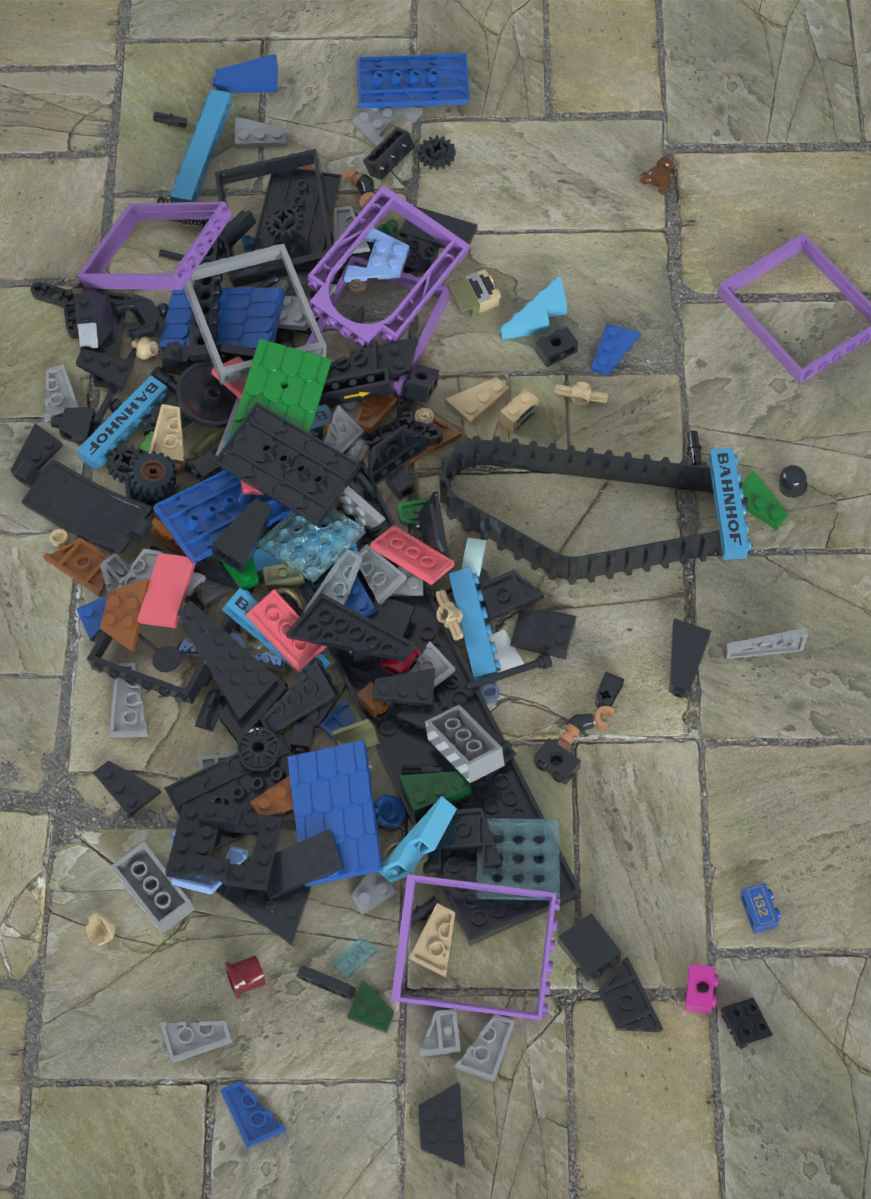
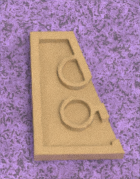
M495 377L446 398L445 403L471 425L509 392V387L499 378Z
M162 404L148 453L151 454L152 451H156V454H159L161 452L164 453V457L168 455L170 461L185 464L180 407Z
M438 903L436 904L409 957V960L446 978L455 919L454 911Z

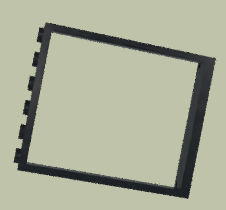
M316 149L295 154L291 153L286 156L274 157L269 160L257 161L252 164L239 165L238 167L215 172L219 202L225 201L227 205L226 184L314 164L328 250L292 258L291 262L296 274L313 270L334 245L321 163ZM224 241L226 258L235 256L234 248ZM283 261L239 271H229V279L233 287H240L262 282L271 274L279 278L288 276Z
M152 545L150 547V550L161 551L164 554L179 555ZM200 561L196 562L193 572L205 575L207 580L237 590L239 589L227 570ZM253 586L247 591L250 592L252 595V593L255 590V587ZM226 614L220 627L230 635L237 622ZM102 631L87 657L92 670L98 673H107L114 679L119 677L130 685L136 683L143 689L157 691L164 697L171 696L180 703L187 702L193 704L209 674L203 659L200 660L186 688H182L101 659L113 639Z

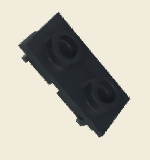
M213 689L211 692L208 691L195 727L214 731L219 718L217 712L223 708L226 701L225 696L220 695L219 690Z

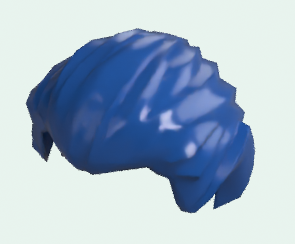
M384 794L379 796L374 802L376 821L381 826L389 829H397L401 826L406 818V809L403 806L402 800L396 796Z

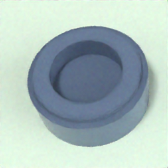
M490 683L482 686L480 689L486 703H494L499 699L500 690L496 684Z

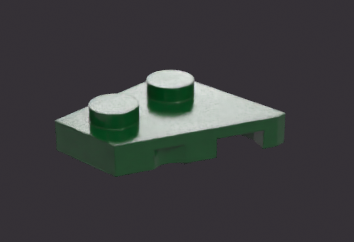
M362 980L347 1018L348 1020L387 1033L394 1017V1011Z

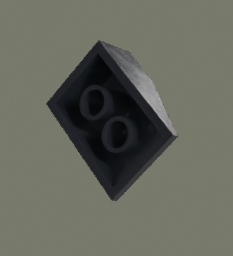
M520 611L510 646L540 654L547 652L552 657L566 660L576 627V616L556 611Z

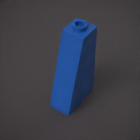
M273 54L216 69L215 77L212 78L213 87H216V90L229 93L278 92L277 55Z

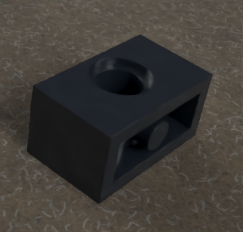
M568 327L558 329L553 334L542 337L536 342V353L546 367L578 352V341Z
M418 365L417 369L412 371L410 379H407L405 382L406 398L427 403L438 385L440 370Z
M550 738L547 739L534 756V763L539 770L548 772L556 782H562L565 785L568 784L581 766L580 759ZM557 760L560 761L561 764L555 766L551 762Z

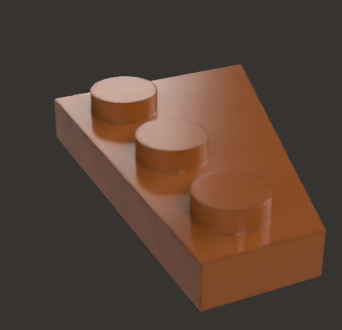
M389 394L362 400L355 422L364 432L371 434L398 404V397Z
M154 518L151 522L153 527L150 533L171 552L186 556L163 522Z
M290 776L250 802V806L256 814L278 816L285 814L287 811L294 810Z

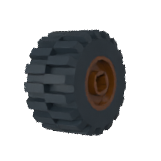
M152 451L151 454L144 452L143 456L141 454L138 455L137 460L134 459L132 465H130V488L135 496L139 495L140 500L146 499V502L149 503L150 500H154V503H157L159 499L165 500V496L176 485L177 470L175 463L170 461L168 455L164 457V453L161 452L159 454H156V451Z

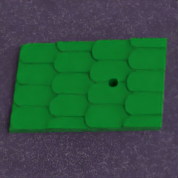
M259 339L228 441L256 402L310 434L332 359Z

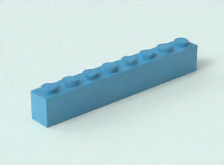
M211 89L209 96H206L205 107L201 109L200 120L196 122L195 133L190 138V147L186 149L185 160L181 162L179 176L177 175L175 178V187L170 191L171 200L175 199L176 201L178 199L183 202L197 201L232 106L231 93Z

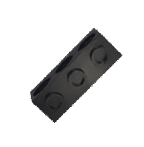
M396 127L363 160L370 176L382 180L415 147L409 132Z

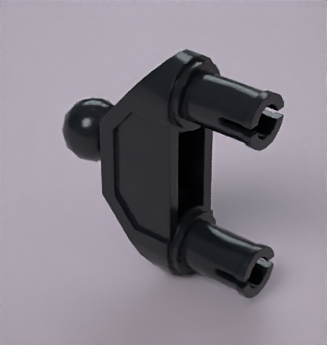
M132 295L125 301L113 303V310L116 315L129 310L133 312L141 325L128 330L131 340H135L143 336L153 337L159 324V316H166L169 305L160 303L156 308L152 300L139 295Z

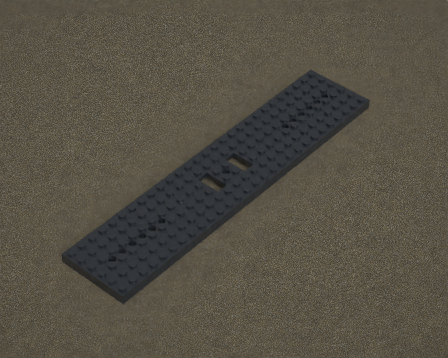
M353 442L343 454L361 465L358 471L368 480L367 467ZM375 486L373 489L376 497L371 502L367 500L366 502L379 512L385 520L370 530L365 526H360L352 514L348 515L344 511L341 502L339 510H343L346 519L335 528L330 529L327 527V524L330 523L329 518H325L321 526L318 527L294 513L272 523L270 529L274 531L279 544L287 540L293 541L301 539L303 536H314L323 531L330 532L338 530L340 527L352 526L359 553L366 544L370 546L372 541L393 525L396 526ZM384 557L387 561H389L398 569L399 565ZM337 560L303 568L306 585L298 587L307 605ZM359 568L357 576L374 604L375 595ZM423 580V595L388 597L387 599L400 601L416 608L405 638L415 643V646L421 652L420 655L423 654L430 641L455 667L454 673L434 687L433 692H435L441 704L439 708L445 712L460 705L484 730L490 727L505 741L479 688L465 689V684L474 681V678L449 629L444 626V623L438 621V607L425 581ZM327 646L361 720L369 719L376 727L380 743L374 745L399 799L402 800L406 814L414 828L423 816L417 819L414 818L400 786L399 775H402V766L421 765L423 763L424 765L431 766L441 765L442 772L458 770L428 740L425 729L414 727L412 723L405 720H398L396 714L402 711L400 706L403 704L388 702L386 711L373 717L358 703L357 694L370 682L374 684V680L377 678L394 675L385 670L382 671L378 661L354 662L353 655L349 656L348 650ZM418 658L414 659L409 671L412 670ZM514 757L488 780L483 776L471 783L468 781L471 787L470 800L460 801L452 805L456 810L482 808L484 810L505 868L502 871H497L494 868H484L483 848L443 851V872H434L436 877L502 886L505 880H511L514 883L513 888L557 893L556 898H560V906L581 897L582 891ZM441 886L452 911L455 912V917L469 946L549 910L550 899Z

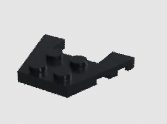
M482 808L455 811L436 849L428 853V859L423 866L425 873L443 872V851L483 848L484 868L503 867Z

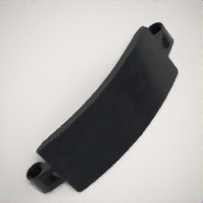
M24 460L14 473V477L18 481L31 488L22 500V504L64 530L112 552L122 554L132 539L143 542L153 527L152 523L147 520L152 512L150 506L111 491L56 460H51L43 472L31 462Z

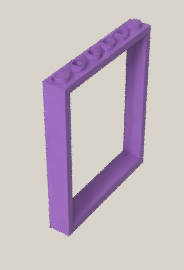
M225 201L128 204L77 277L85 288L90 287L93 289L182 290L233 215ZM209 219L172 274H102L140 220Z
M804 233L721 283L718 291L720 298L799 383L809 380L816 372L825 370L830 363L839 361L843 355L853 352L857 346L867 343L871 338V326L802 369L732 294L793 255L803 251L871 323V303Z
M351 256L336 285V293H332L330 296L334 308L348 283L344 281L348 265L366 268L367 260ZM402 272L401 278L385 280L413 289L421 278ZM443 284L433 294V296L439 297L419 338L411 373L415 371L450 300L449 288ZM319 318L317 325L322 334L326 323L322 318ZM311 333L306 345L316 343L313 333ZM411 373L401 376L398 382L394 381L395 393L390 395L399 397L402 392H405V382L407 379H410Z
M407 874L391 1000L542 1020V1016H547L548 1003H544L545 995H549L551 982H547V974H552L553 961H549L550 952L554 953L555 940L551 939L552 931L557 932L558 919H554L555 910L559 911L560 898H556L557 893ZM416 882L550 899L537 1012L402 995Z

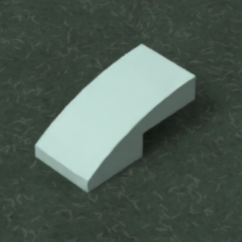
M468 538L463 557L462 569L471 567L473 573L477 572L479 578L483 565L486 540Z

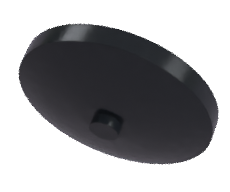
M212 361L195 363L188 367L178 380L176 387L178 406L187 418L198 425L208 428L226 427L237 396L224 384L221 385L220 381L211 374L214 369Z

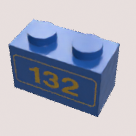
M766 883L742 889L740 898L753 934L776 928L781 916L778 908H774L772 902L774 900L771 889H767Z

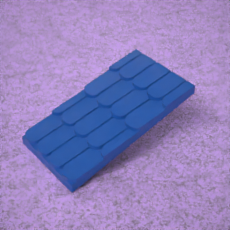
M467 53L359 57L357 60L358 108L385 109V107L468 104L470 93Z
M183 287L182 290H172L168 306L169 310H167L165 325L163 326L159 348L165 350L167 343L175 341L181 345L189 346L192 308ZM221 287L222 296L219 299L221 310L218 311L220 325L217 326L219 339L216 341V347L219 344H227L256 349L259 339L275 343L286 291L277 287Z
M222 471L155 504L153 508L192 564L213 555L212 543L256 498L266 502L271 508V519L267 527L276 521L294 514V511L279 504L265 494L243 495L241 480L226 471Z
M364 740L289 756L288 766L297 842L299 843L330 829L333 832L344 868L312 881L305 886L383 871L367 749Z

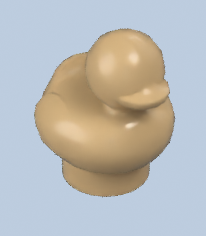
M140 337L131 342L133 348L137 347L136 355L140 359L147 360L158 353V344L149 337Z

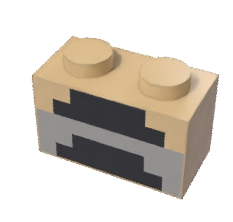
M486 269L466 276L480 303L479 313L499 306L500 291L498 288L495 289L493 277L488 275Z
M525 388L500 411V423L514 434L538 411L539 399Z

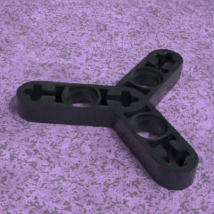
M35 282L30 288L33 298L63 307L68 335L73 339H77L78 330L76 329L73 332V324H76L77 327L76 317H69L70 313L75 312L72 289L67 290L43 282ZM80 283V284H78L77 286H75V287H79V288H85V287L82 285V283ZM53 293L60 294L58 298H51Z
M405 391L398 397L396 420L375 429L371 434H365L362 440L364 447L367 450H372L376 444L389 436L384 435V433H393L400 427L413 431L423 429L420 433L425 435V441L429 445L440 444L443 441V434L440 428L414 419L416 400L406 398ZM405 411H410L408 414H402Z

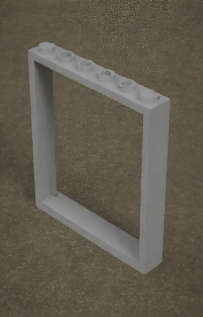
M284 244L273 245L268 248L257 249L253 252L238 254L237 256L198 265L184 286L185 293L221 385L247 378L253 360L226 367L223 366L191 281L282 258L316 343L295 349L326 357L325 341Z

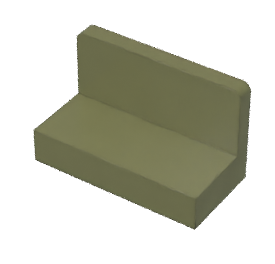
M467 278L448 282L447 287L459 311L468 310L471 317L478 316L480 303Z
M212 428L188 451L190 454H196L198 458L209 451L215 456L225 430L223 428Z
M301 561L263 567L265 586L268 591L280 587L292 588L306 585Z
M369 719L332 731V735L337 739L338 745L364 740L366 748L380 743L376 727Z

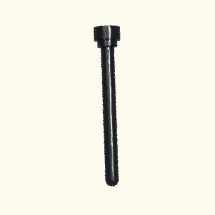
M547 652L540 654L534 661L465 684V689L472 690L535 668H542L543 670L552 667L551 657Z

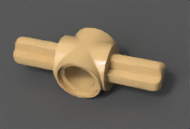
M577 382L573 387L557 384L554 390L556 395L571 397L572 402L578 406H585L590 401L605 404L609 396L608 393L593 391L591 385L586 382Z
M445 590L437 591L436 598L440 605L437 610L438 621L444 623V626L450 629L454 640L462 639L464 636L459 624L463 617L462 610L455 607V604L449 601Z

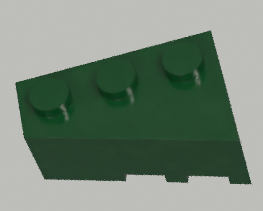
M459 771L399 775L400 786L415 819L424 816L441 796L451 804L471 797V787L467 779Z

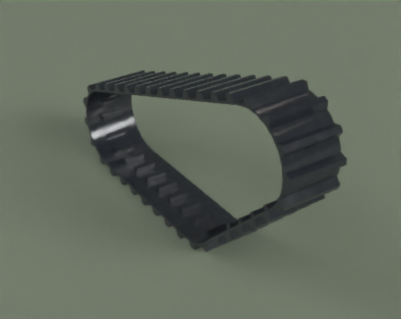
M479 435L474 436L471 442L465 444L455 443L454 451L451 455L443 457L441 460L442 474L439 475L440 502L447 504V517L449 520L457 519L463 523L464 531L468 532L473 529L480 533V539H491L496 542L497 549L500 551L507 548L514 552L515 560L519 561L522 558L531 562V569L537 570L542 568L549 573L548 579L552 581L558 577L568 580L569 585H575L576 580L586 578L592 583L595 582L596 576L605 575L608 579H613L614 573L624 571L629 576L632 575L633 569L643 568L645 572H650L651 566L661 564L666 569L669 568L670 562L679 561L682 565H687L688 559L698 557L703 562L706 561L707 555L716 553L719 556H723L719 530L584 556H564L461 499L451 489V481L460 471L476 465H490L714 494L710 467H708L707 462L702 461L699 466L689 465L687 459H682L680 463H672L669 457H663L661 461L651 460L650 455L647 454L642 459L632 458L630 452H626L622 457L614 456L612 450H607L605 454L594 453L593 448L589 447L586 452L576 451L573 445H569L567 450L557 449L555 443H550L548 447L538 446L537 441H531L529 445L519 444L518 439L515 438L508 443L501 442L499 436H494L492 440H481ZM742 481L739 483V488H742ZM743 496L741 502L747 510L748 498Z

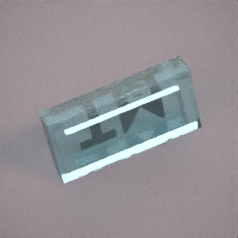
M362 936L334 960L332 965L347 979L368 961L377 950Z

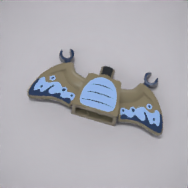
M236 623L230 636L262 665L276 672L283 673L284 661L258 639L249 640L248 635L242 633L243 627ZM185 635L176 647L181 657H201L196 651L191 638Z

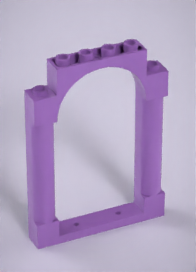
M383 185L308 275V286L313 291H318L309 303L314 316L322 318L328 326L339 330L344 337L352 339L360 348H366L371 345L370 342L376 340L379 335L388 343L398 341L452 270L457 268L465 258L470 245ZM391 209L446 246L397 309L388 318L380 322L361 324L350 321L343 317L331 303L329 286L334 279V275L380 219L384 218Z

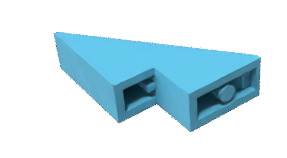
M561 276L556 280L553 279L546 289L541 290L536 298L527 302L520 312H516L508 323H504L499 331L502 333V340L549 333L548 317L567 314V301Z
M441 796L383 861V871H379V873L391 883L407 877V874L412 875L422 856L436 849L456 808Z

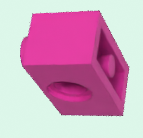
M689 965L685 1011L710 1013L712 1007H716L717 995L713 994V987L718 985V974H715V967ZM703 985L708 991L701 993L697 990V986Z

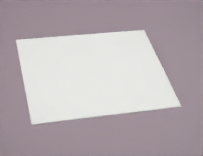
M504 629L490 636L491 642L494 641L497 653H494L495 659H499L502 669L499 672L524 664L516 648L510 646L511 640Z

